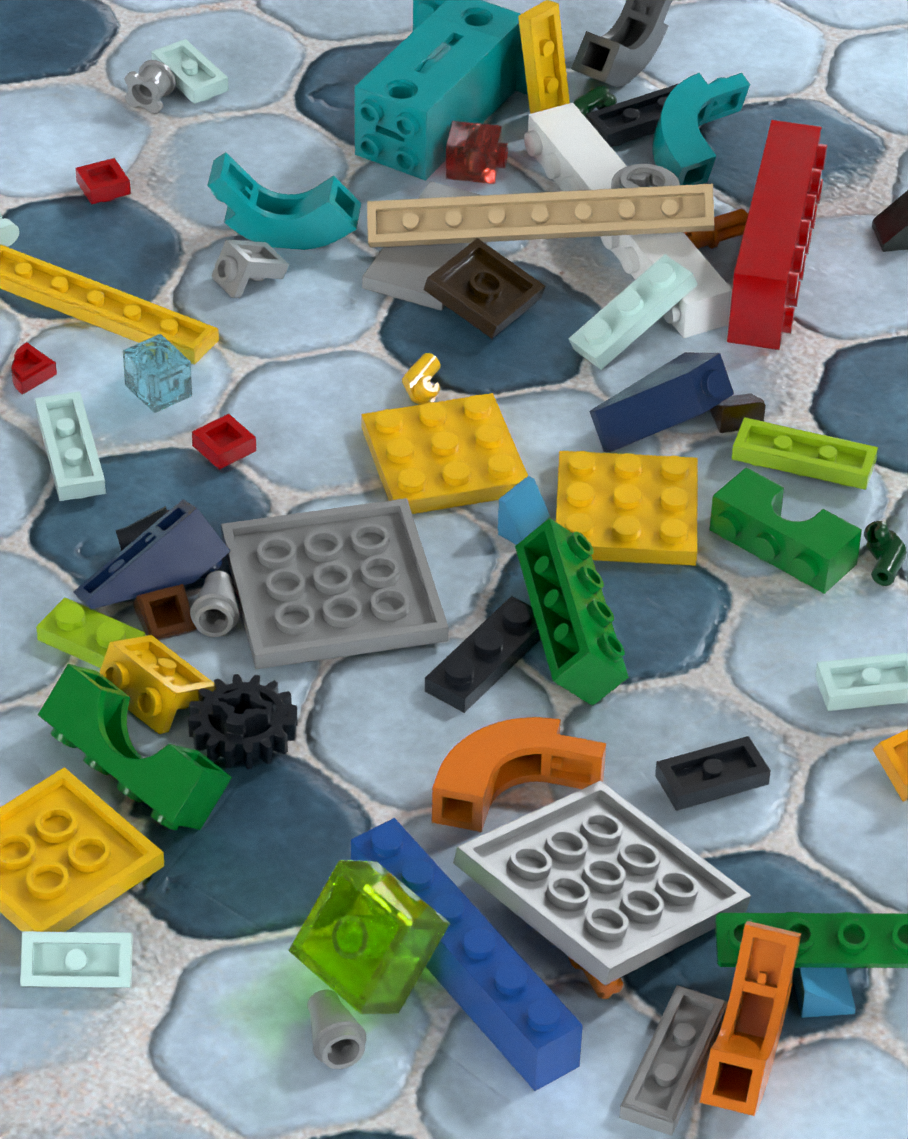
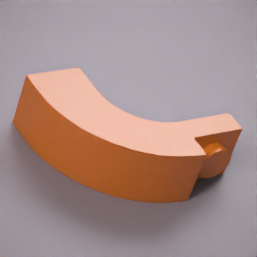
M543 717L516 718L483 727L462 739L453 747L441 763L432 787V823L482 832L493 801L502 792L513 786L529 782H545L583 789L599 781L603 782L606 743L560 735L561 719Z
M750 921L746 922L726 1012L718 1037L710 1049L699 1103L755 1116L768 1083L784 1023L801 933Z

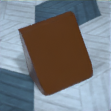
M183 584L136 596L133 606L146 636L152 635L160 641L197 631L190 616L191 607Z

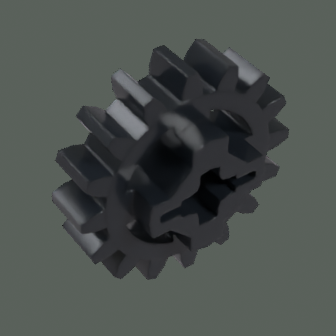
M234 674L232 683L227 685L222 680L215 679L214 691L201 688L198 691L199 701H191L189 704L188 733L189 737L194 739V749L198 751L207 749V758L212 762L219 757L225 758L226 768L231 769L236 761H243L247 769H252L254 759L258 758L266 764L272 763V752L275 751L285 755L288 752V741H295L297 737V705H292L291 693L289 691L278 693V682L275 680L266 686L260 685V675H254L250 682H242L240 675Z

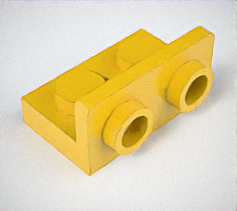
M152 635L110 642L99 672L130 697L128 710L158 734L169 732L177 709H186L191 701H199L198 691L201 688L214 691V682Z

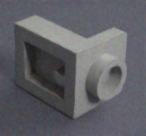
M225 240L219 258L216 261L212 278L232 298H241L248 279L254 281H263L264 278L283 279L289 264L266 242Z

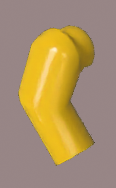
M423 354L402 378V383L411 401L418 405L434 402L440 392L439 383L437 382L433 386L430 382L431 378L440 369V362L433 354Z

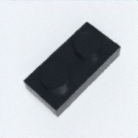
M746 736L657 761L655 776L673 807L678 811L769 785L771 770L750 737Z

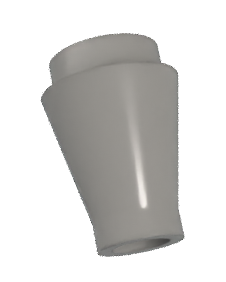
M214 571L206 576L204 585L190 610L192 622L198 631L206 636L220 637L227 634L235 627L239 619V611L233 591V579L223 571Z
M325 989L314 993L307 1002L311 1019L314 1055L318 1060L333 1069H344L354 1065L361 1059L365 1051V1030L341 1003L336 992Z

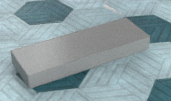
M678 985L676 986L620 1105L619 1118L671 1136L673 1135L710 1049L722 1026L728 1004L727 1001Z

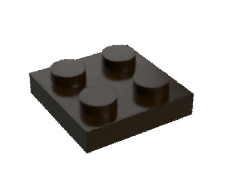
M476 238L427 277L423 290L493 339L540 300L546 286L486 243Z

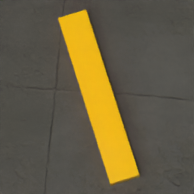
M0 244V289L194 365L219 341V329Z

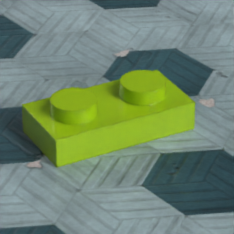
M65 597L36 626L38 641L99 668L102 667L110 642L145 636V632L93 609L91 610Z

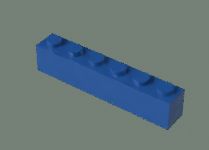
M395 818L351 839V883L534 1091L580 1067L583 1028L581 1022Z

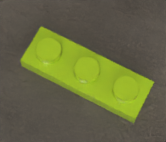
M744 417L733 444L731 460L866 490L877 460L878 447Z

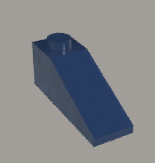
M684 352L589 412L603 451L610 453L699 416L734 395L720 353Z
M182 499L74 590L73 593L92 610L133 599L138 595L180 584H190L199 578H206L211 572L217 571L223 563L222 558L230 552V549L200 511Z

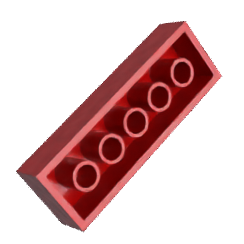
M771 120L734 271L728 343L779 350L783 333L791 334L795 315L794 307L798 305L801 281L799 280L804 278L807 258L805 254H809L812 229L815 227L818 204H820L823 187L821 175L825 166L827 145L820 144L822 129L820 126Z

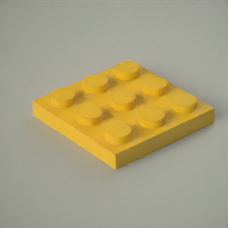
M493 393L361 414V428L388 500L407 498L412 514L499 500L524 478L528 477Z
M559 451L556 522L570 532H580L587 538L594 550L593 555H591L593 560L696 566L698 458L637 455L631 453Z
M65 767L0 807V912L21 932H66L164 867V852Z

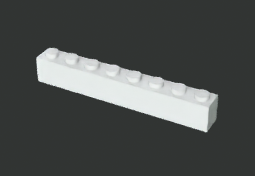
M574 103L529 114L528 132L524 135L526 150L530 156H534L544 168L547 177L553 179L562 191L611 189L613 176L620 169L627 167ZM684 232L600 236L604 246L608 250L611 249L620 260L625 272L631 274L635 280L664 254L693 273L698 285L663 315L666 322L672 324L683 338L729 325L732 289Z

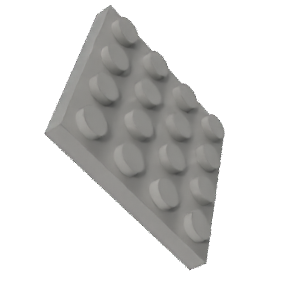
M407 498L221 524V538L230 549L226 557L255 669L448 641L449 627Z
M602 781L457 846L453 864L470 876L476 883L481 885L604 985L714 929L718 913H745L751 898L748 892Z

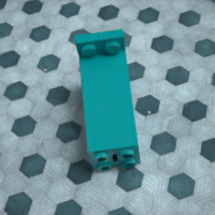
M413 0V32L355 86V155L426 181L515 91L528 95L518 18L521 13L483 0Z

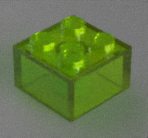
M339 860L288 951L360 1014L399 1013L450 922L378 862Z

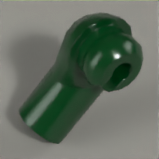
M597 86L575 99L573 103L586 117V114L592 112L595 108L599 110L616 104L617 98L608 92L609 88Z
M874 521L867 525L864 530V537L867 540L866 546L877 560L871 576L877 584L889 586L894 582L906 558L907 551L903 541L894 531L889 530L885 522Z

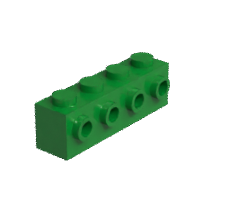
M548 518L519 542L515 549L553 682L591 706H594L629 678L623 660L625 651L617 639L613 628L614 615L606 604L602 592L604 583L595 569L591 556L594 553L592 545L580 532L575 531L572 533L551 518Z

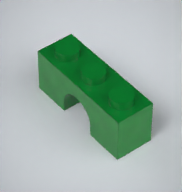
M747 467L744 468L713 495L709 530L825 594L857 565L862 529L825 509H822L814 517L805 521H791L782 518L784 487Z

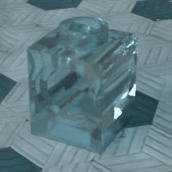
M161 334L123 350L125 386L154 413L192 397L191 361Z

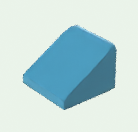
M530 476L524 478L499 499L498 535L515 545L548 518H551L534 478Z
M794 968L792 980L801 1018L855 1014L856 1008L846 968Z

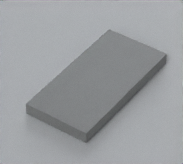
M430 181L418 199L481 195ZM470 243L383 247L362 276V288L437 310H443L445 305L423 290L427 277Z

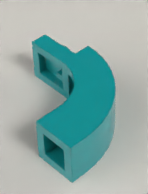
M697 73L680 82L667 97L653 137V159L655 165L671 171L678 178L680 185H697L708 182L717 156L702 136L699 127L705 123L741 111L750 87V83L743 73L727 78L720 77L710 84H707L702 75Z
M226 152L213 160L207 186L211 189L217 200L227 205L224 223L251 241L266 242L272 248L308 250L334 243L357 229L362 203L334 175L307 192L282 194L260 185Z

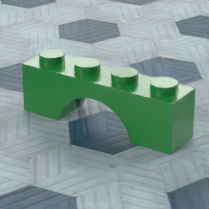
M67 664L38 713L39 717L53 727L50 734L64 745L71 748H79L86 755L83 761L89 767L104 775L111 774L119 781L116 787L125 796L142 803L144 801L153 809L150 814L151 817L161 825L172 830H177L179 826L201 830L232 777L198 750L168 744L152 756L143 758L135 750L128 734L127 712L130 697L98 671Z

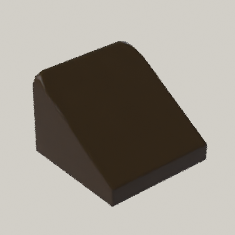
M749 393L730 396L711 408L710 412L719 432L726 433L739 431L744 417L764 422L766 405L763 399Z

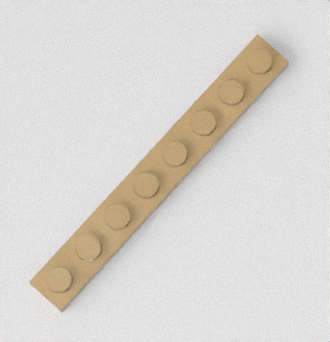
M713 184L367 201L368 244L370 248L471 243L476 238L483 242L715 231Z

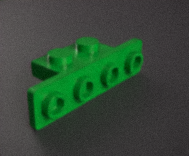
M786 912L718 913L716 915L717 964L720 967H736L744 926L747 921L801 933L794 968H908V914Z

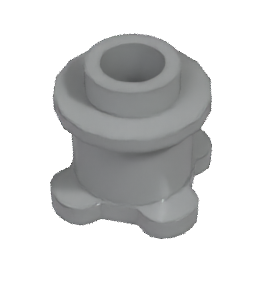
M157 60L145 61L139 68V74L131 71L125 76L124 81L128 85V93L125 95V99L134 108L139 106L147 109L150 113L157 114L163 108L160 98L170 95L175 89V76L164 63Z

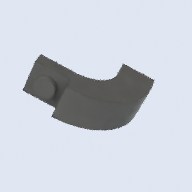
M626 0L619 18L606 34L598 36L587 31L585 32L571 69L615 87L630 83L648 65L659 48L669 25L664 23V20L673 0Z

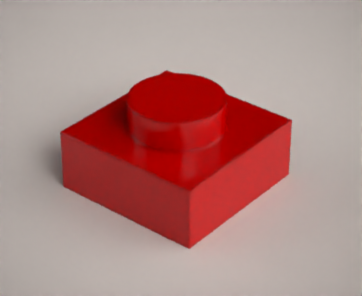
M115 158L75 168L76 182L91 205L99 202H109L115 198L131 194L130 180Z
M229 413L192 431V446L219 470L257 451L256 437Z

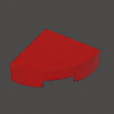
M24 343L16 350L11 367L12 381L15 388L23 395L57 375L56 362L29 343Z

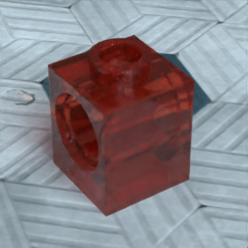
M452 121L446 145V179L495 184L498 169L506 168L508 159V143H501L502 126Z

